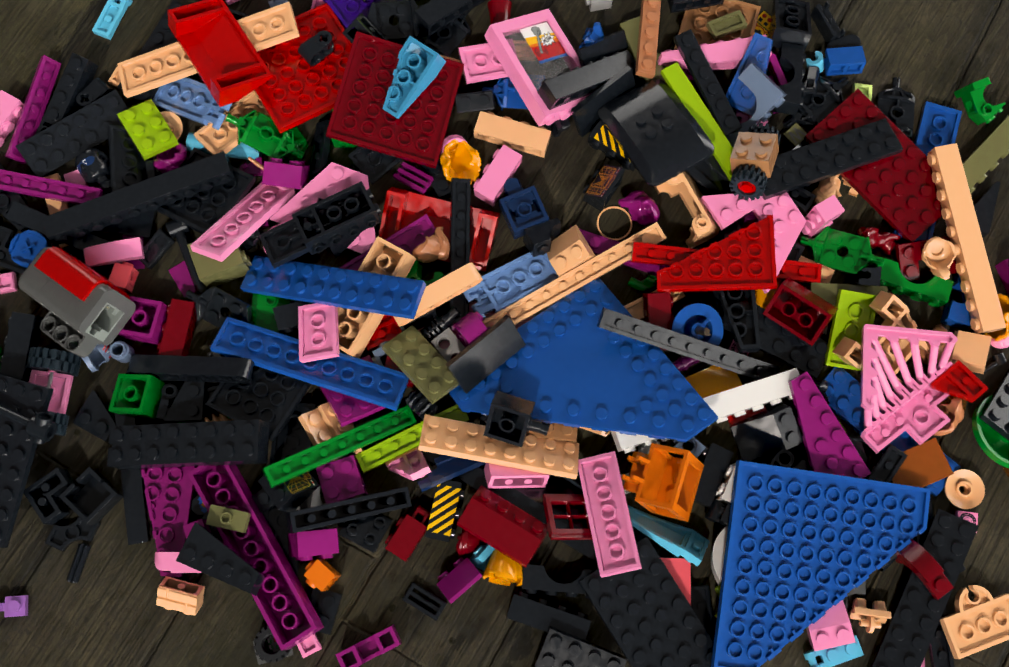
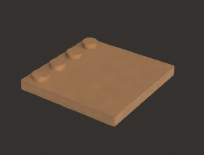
M724 0L723 4L686 10L678 35L691 29L699 45L703 43L713 44L720 40L730 41L738 37L748 38L754 35L761 6L739 0ZM740 10L748 24L746 29L713 40L706 27L707 22Z

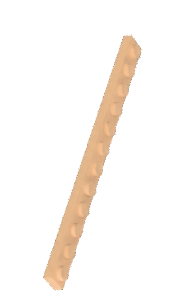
M656 222L482 322L486 327L489 326L491 328L507 315L511 318L513 324L516 325L631 259L633 242L659 244L666 240V236Z

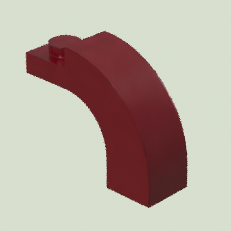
M910 539V544L900 552L897 551L895 553L897 555L895 561L910 568L923 582L932 596L939 600L954 587L944 575V569L920 544Z

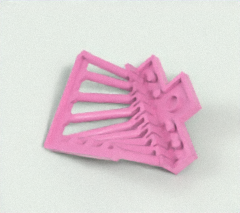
M865 324L863 326L861 407L864 409V431L860 437L876 454L905 431L921 445L950 422L951 419L937 407L938 404L950 395L932 389L929 386L953 365L951 361L948 363V360L958 339L952 332ZM878 336L886 337L890 341L906 388L898 381L878 341ZM899 338L907 339L910 342L916 381L911 377L898 343ZM919 340L928 341L931 345L927 376L923 372ZM940 342L946 343L936 368ZM885 373H886V375H887V377H888V379H889V381H890V383H891V385H892V387H893L895 393L892 391V389H891V387H890V385H889V382H888V380H887V378H886V376H885ZM882 389H883V391H884V393H885V396H886V398H887L889 404L885 401V398H884Z

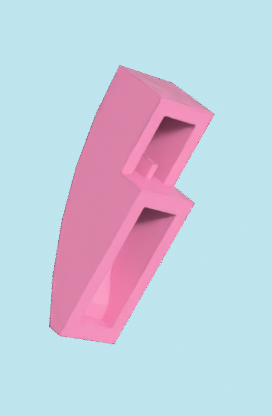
M140 237L103 243L83 249L85 264L89 267L144 259L143 245Z

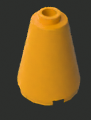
M495 549L483 572V579L485 580L489 577V582L504 586H510L511 582L516 583V586H521L523 581L522 565Z

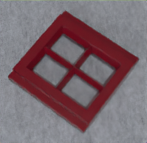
M543 494V505L550 540H593L583 494ZM552 505H566L567 515H553ZM569 505H583L585 515H571ZM554 518H568L570 529H556ZM572 519H586L588 529H574Z

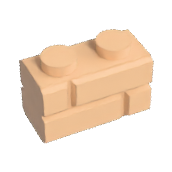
M165 576L157 590L156 605L167 610L180 611L186 615H196L203 604L205 586Z

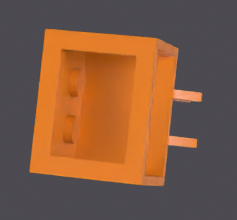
M655 443L651 444L649 454L634 451L632 456L628 455L627 460L632 463L629 476L622 474L621 479L625 481L623 485L624 490L637 493L635 501L649 512L688 522L704 464L689 450ZM668 452L683 455V459L672 457Z

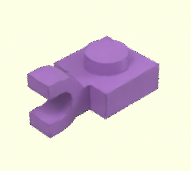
M29 595L5 597V603H0V611H4V617L28 616Z

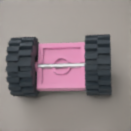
M31 347L26 368L32 369L29 382L53 389L47 413L53 415L52 422L57 424L55 435L66 436L70 417L66 415L73 377H77L79 374L82 358L63 350Z

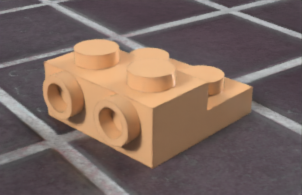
M328 402L298 417L313 446L354 429L353 423L341 427Z

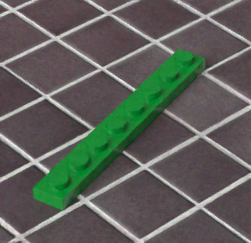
M407 405L397 411L388 413L263 468L264 474L270 487H275L416 424L417 421Z

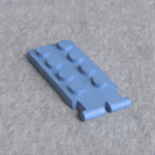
M187 77L160 86L152 100L160 108L207 126L208 123L213 124L212 127L216 130L220 129L226 117L223 114L224 111L229 112L233 104L219 107L205 84Z
M529 252L481 276L483 280L476 286L463 292L469 303L474 300L476 301L471 308L474 312H479L483 319H485V314L493 310L495 313L501 311L559 278L551 265L547 253L533 257Z

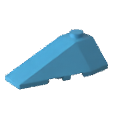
M409 36L399 51V61L396 69L393 71V81L388 88L382 108L397 119L430 85L446 63L437 52Z

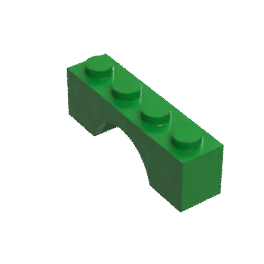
M885 259L883 266L873 263V266L882 267L880 286H887L888 289L892 290V293L910 296V299L915 301L922 300L928 302V305L932 307H941L948 303L954 281L933 276L926 283L916 284L908 281L902 275L898 262Z

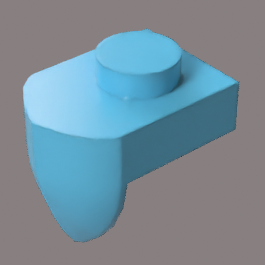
M481 544L473 551L469 560L478 569L484 571L495 548L488 544Z

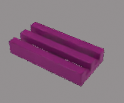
M403 161L402 167L397 169L398 173L393 175L394 179L424 195L434 181L433 177ZM407 169L408 171H410V172H412V173H414V174H416V175L422 177L423 179L427 180V182L424 181V180H422V179H420V178H418L417 176H415V175H413V174H411V173L405 171V170ZM405 175L410 179L424 185V187L422 188L401 176Z

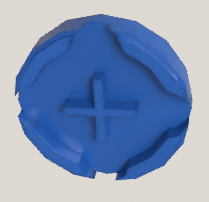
M25 230L21 234L15 235L11 240L9 254H11L12 260L15 263L27 268L40 250L49 247V243L45 236L39 232Z

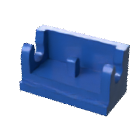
M862 46L828 48L825 50L826 58H823L825 76L860 74L866 64Z

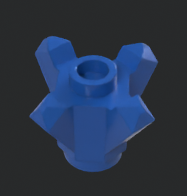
M595 22L593 28L586 29L582 37L584 41L579 48L605 37L600 22Z

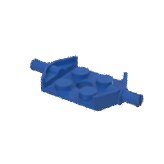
M528 75L538 91L545 77ZM509 77L500 78L494 87L483 86L482 91H494L495 99L501 111H503V108L528 110Z

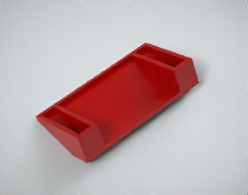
M202 0L168 10V26L219 107L239 101L272 78L268 67L223 0Z
M391 187L386 193L378 236L385 240L427 214L435 228H444L442 231L450 243L451 201ZM470 206L469 263L473 262L477 270L486 271L500 213ZM450 253L448 259L441 261L450 263Z

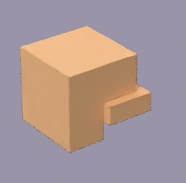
M960 330L955 331L954 335L958 340L954 345L948 363L951 361L955 364L959 360L971 372L984 374L992 336Z

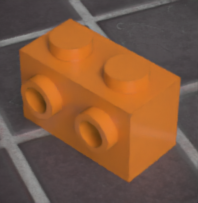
M313 559L306 566L305 569L307 571L304 574L307 578L306 583L313 589L318 588L321 592L328 591L341 576L325 559Z

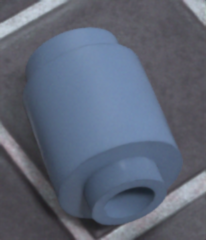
M124 341L114 342L109 349L110 356L121 363L130 362L132 355H135L134 348Z

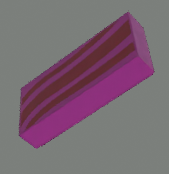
M772 54L769 58L768 72L774 77L776 85L787 84L775 54Z

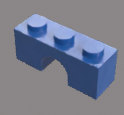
M954 273L952 289L960 292L962 303L951 301L946 304L940 323L963 330L971 326V317L965 306L966 298L961 290L960 275Z

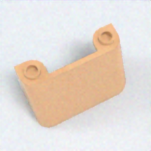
M685 171L658 186H654L658 194L665 192L669 194L670 198L679 194L690 212L693 221L689 229L691 235L686 240L689 248L692 249L718 235L720 227L700 198L703 197V194L695 180Z

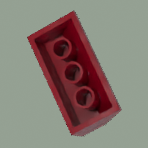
M482 485L473 495L456 524L525 568L548 532L545 523Z

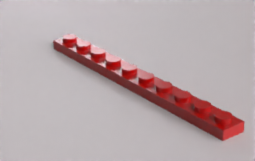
M633 242L631 262L671 266L672 263L679 262L700 249ZM785 260L777 279L786 280L789 277L796 282L821 283L822 264Z

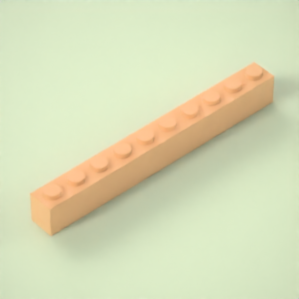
M954 143L934 147L927 153V162L931 165L932 180L936 184L937 199L942 207L941 215L945 219L947 226L946 234L956 249V271L960 275V286L965 294L966 309L970 313L971 328L976 334L999 331L1006 328L958 145Z

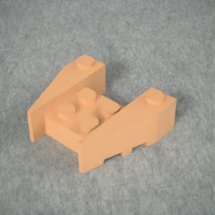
M881 290L869 305L884 319V322L881 324L883 326L913 329L918 327L916 322L912 320L908 307L894 294ZM844 336L832 352L845 363L861 369L862 346L857 341ZM878 336V341L896 375L900 369L890 341L886 337ZM899 338L898 343L905 362H907L912 356L910 342L907 339ZM919 340V348L928 351L927 343Z

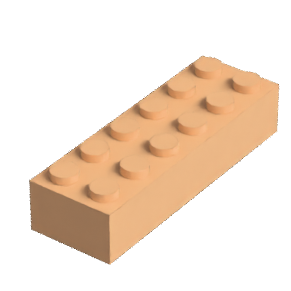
M377 236L358 271L406 278L416 258ZM338 307L339 349L353 357L360 358L384 315Z

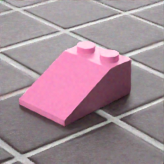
M843 600L836 606L833 605L829 608L823 617L806 628L810 645L814 651L855 643L853 630Z

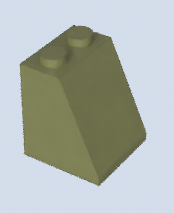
M192 243L187 245L199 280L208 288L217 287L243 277L250 270L249 266H252L249 255L247 256L245 250H241L239 247L224 261L220 262L193 252L190 246Z

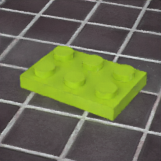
M152 99L117 114L144 160L179 145L177 138Z

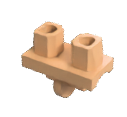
M863 598L854 599L852 610L848 613L849 619L860 620L859 626H864L866 632L871 634L875 628H881V623L885 624L887 619L892 618L891 612L887 611L884 601H874L872 609H868L866 607V600Z

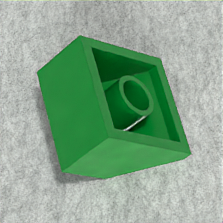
M118 374L108 411L137 419L155 420L162 395L161 389L165 383L153 375Z

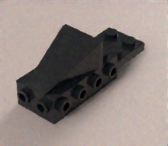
M361 181L291 214L292 220L260 234V240L273 268L279 267L308 252L311 255L320 253L330 247L335 258L339 257L362 231L375 227L381 222L379 214L382 213L378 204L372 203L371 200H374L370 189L366 190Z

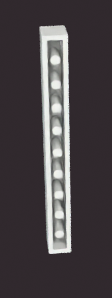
M797 368L704 397L703 400L718 416L717 424L727 421V417L731 415L737 418L745 415L747 410L752 409L755 412L764 409L765 404L770 403L771 406L782 403V399L786 397L792 400L788 382L797 377L799 372ZM611 431L618 452L624 451L625 454L635 451L636 446L643 445V448L651 446L655 440H658L645 435L636 434L635 436Z

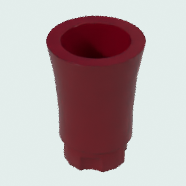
M491 0L487 3L490 25L511 18L512 2L510 0Z

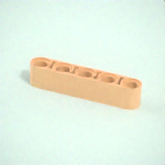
M468 263L425 287L414 319L393 317L399 327L404 326L476 286L483 278L474 263Z

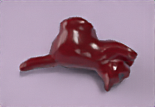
M861 227L856 231L858 236L869 237L871 249L879 247L885 255L887 253L890 255V252L895 247L896 242L894 240L900 239V236L888 232L879 233V229L874 227Z

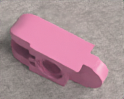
M155 552L154 563L158 570L171 571V573H202L177 562L176 559L180 552Z

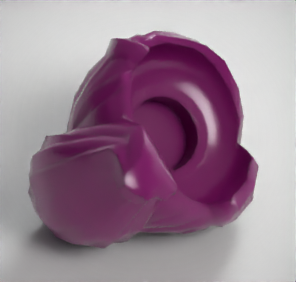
M178 142L179 145L157 155V159L154 160V166L161 174L179 168L187 158V148L182 143Z
M636 190L625 198L619 199L618 203L620 206L628 208L631 220L641 225L658 222L660 217L658 205L644 191Z

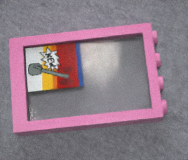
M549 8L489 26L484 37L538 126L551 125L556 120L567 119L572 115L571 109L589 96H584L549 110L538 94L541 83L546 78H554L562 72L567 73L575 67H581L577 53Z

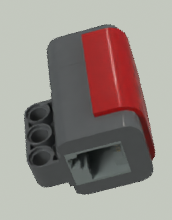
M45 247L40 250L18 281V286L23 292L49 310L40 324L41 331L66 350L82 358L87 357L97 344L105 346L111 344L136 309L135 303L130 300L126 292L59 247Z

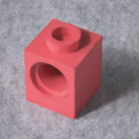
M123 261L120 264L115 262L109 281L123 291L132 293L139 271L131 263Z

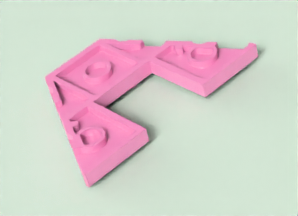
M331 162L270 217V220L283 224L293 219L291 214L317 203L319 198L323 200L361 181L367 190L369 189L368 175ZM374 227L362 231L347 249L361 254L369 250L376 240Z
M786 192L766 200L760 196L759 199L755 198L752 201L750 198L748 201L745 200V197L740 199L738 194L736 196L734 194H720L701 197V201L721 230L751 211L759 221L768 215H773L776 274L778 276L806 223V219ZM762 289L765 294L770 291V289Z

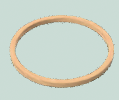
M607 207L601 211L597 218V229L603 237L615 241L622 240L628 236L632 229L631 216L621 207ZM613 208L624 211L630 219L628 233L616 239L605 236L599 228L601 214Z

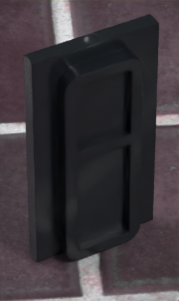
M713 156L685 171L711 195L731 193L729 187L730 180Z

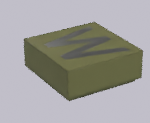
M795 123L782 137L795 148L804 140L807 133Z

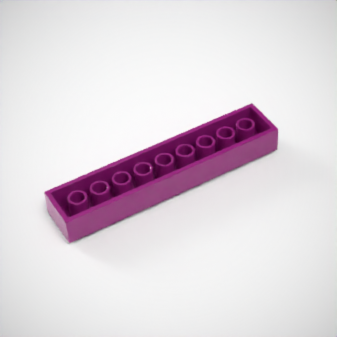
M237 465L198 466L190 471L188 475L208 513L211 504L251 513L246 533L220 527L216 528L225 545L265 576L257 596H252L281 651L293 648L324 628L263 513L259 511L253 500L252 493Z

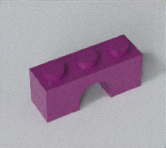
M392 625L335 655L341 667H358L401 645L402 641L395 626Z

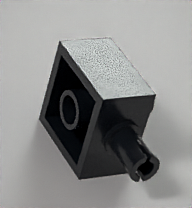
M497 391L490 406L484 436L522 447L529 430L547 436L550 424L533 419L532 414L535 402Z

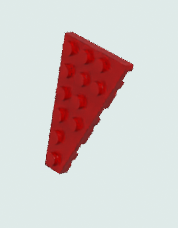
M768 215L766 218L728 235L727 238L714 242L709 247L702 248L690 254L689 257L672 263L669 267L658 270L657 292L777 289L773 215Z

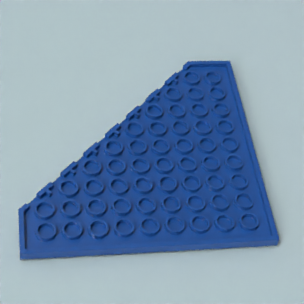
M600 278L565 296L517 328L526 345L467 394L463 392L459 385L449 392L462 412H477L482 415H489L492 400L496 392L500 391L535 402L532 417L544 423H557L576 428L587 427L592 430L605 432L616 431L620 432V434L635 436L638 434L664 440L667 438L677 440L678 442H687L718 420L715 412L659 347L597 327L603 307L632 317Z
M736 460L711 667H760L767 660L770 661L782 651L781 649L786 644L793 642L804 632V629L823 617L829 608L833 605L836 606L848 596L847 593L867 580L872 572L876 569L879 570L897 551L900 552L910 544V539H913L918 534H922L927 529L931 489Z

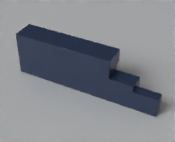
M441 455L434 458L437 469L428 473L427 478L418 481L421 492L486 463Z

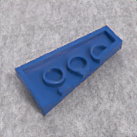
M755 32L726 93L731 107L751 116L754 115L756 110V97L738 77L751 63L756 64L766 74L773 44L772 39Z

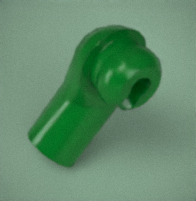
M648 275L647 278L641 281L631 277L628 286L645 292L656 285L657 279L654 275Z

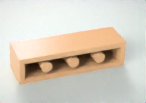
M480 111L474 128V138L501 146L504 144L511 149L543 158L545 157L551 137V131L546 127H535L528 122L514 121L508 116L500 117L490 111Z

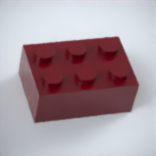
M788 277L779 286L763 315L813 346L834 317L838 308Z

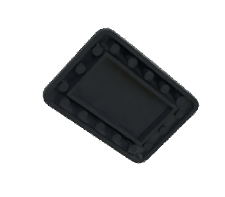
M651 79L606 103L598 110V116L645 182L650 186H658L705 161L714 154V145L706 133L662 79Z

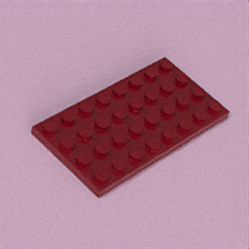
M857 89L805 135L804 139L811 144L886 118L903 147L902 152L841 173L840 175L907 242H914L942 216L941 203L936 195V184L932 180L931 165L927 162V156Z

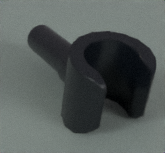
M1004 353L992 356L994 362L985 367L984 374L992 368L1006 363L1007 359Z

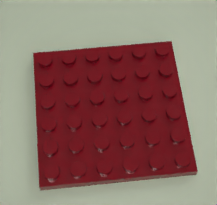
M356 31L326 137L436 169L464 64L443 58L446 63L437 77L402 116L397 119L382 108L388 88L392 84L393 71L397 67L399 51L403 45Z

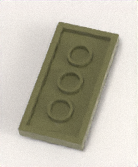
M413 325L382 345V350L432 405L459 385L445 365L447 361Z

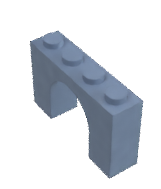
M751 63L738 78L754 93L757 101L756 110L748 121L741 123L742 128L726 136L732 147L735 145L739 132H747L749 127H753L754 124L758 125L761 121L764 123L772 115L770 112L773 108H779L784 103V97L787 95L754 63Z

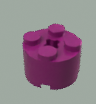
M477 311L474 313L469 312L451 326L453 331L455 329L458 331L456 337L465 348L490 328L484 325L482 322L484 319Z

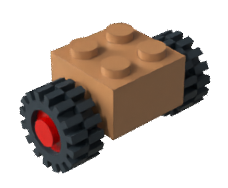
M759 123V126L754 124L753 127H749L747 132L738 133L730 156L732 177L729 187L730 191H734L733 194L735 196L738 194L740 199L742 197H745L747 201L749 198L751 201L755 200V198L759 199L764 193L767 179L771 178L779 152L781 135L778 130L774 131L775 127L769 128V124L763 126V123Z

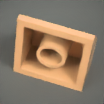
M574 225L551 241L550 252H547L548 259L559 277L596 257L577 225Z

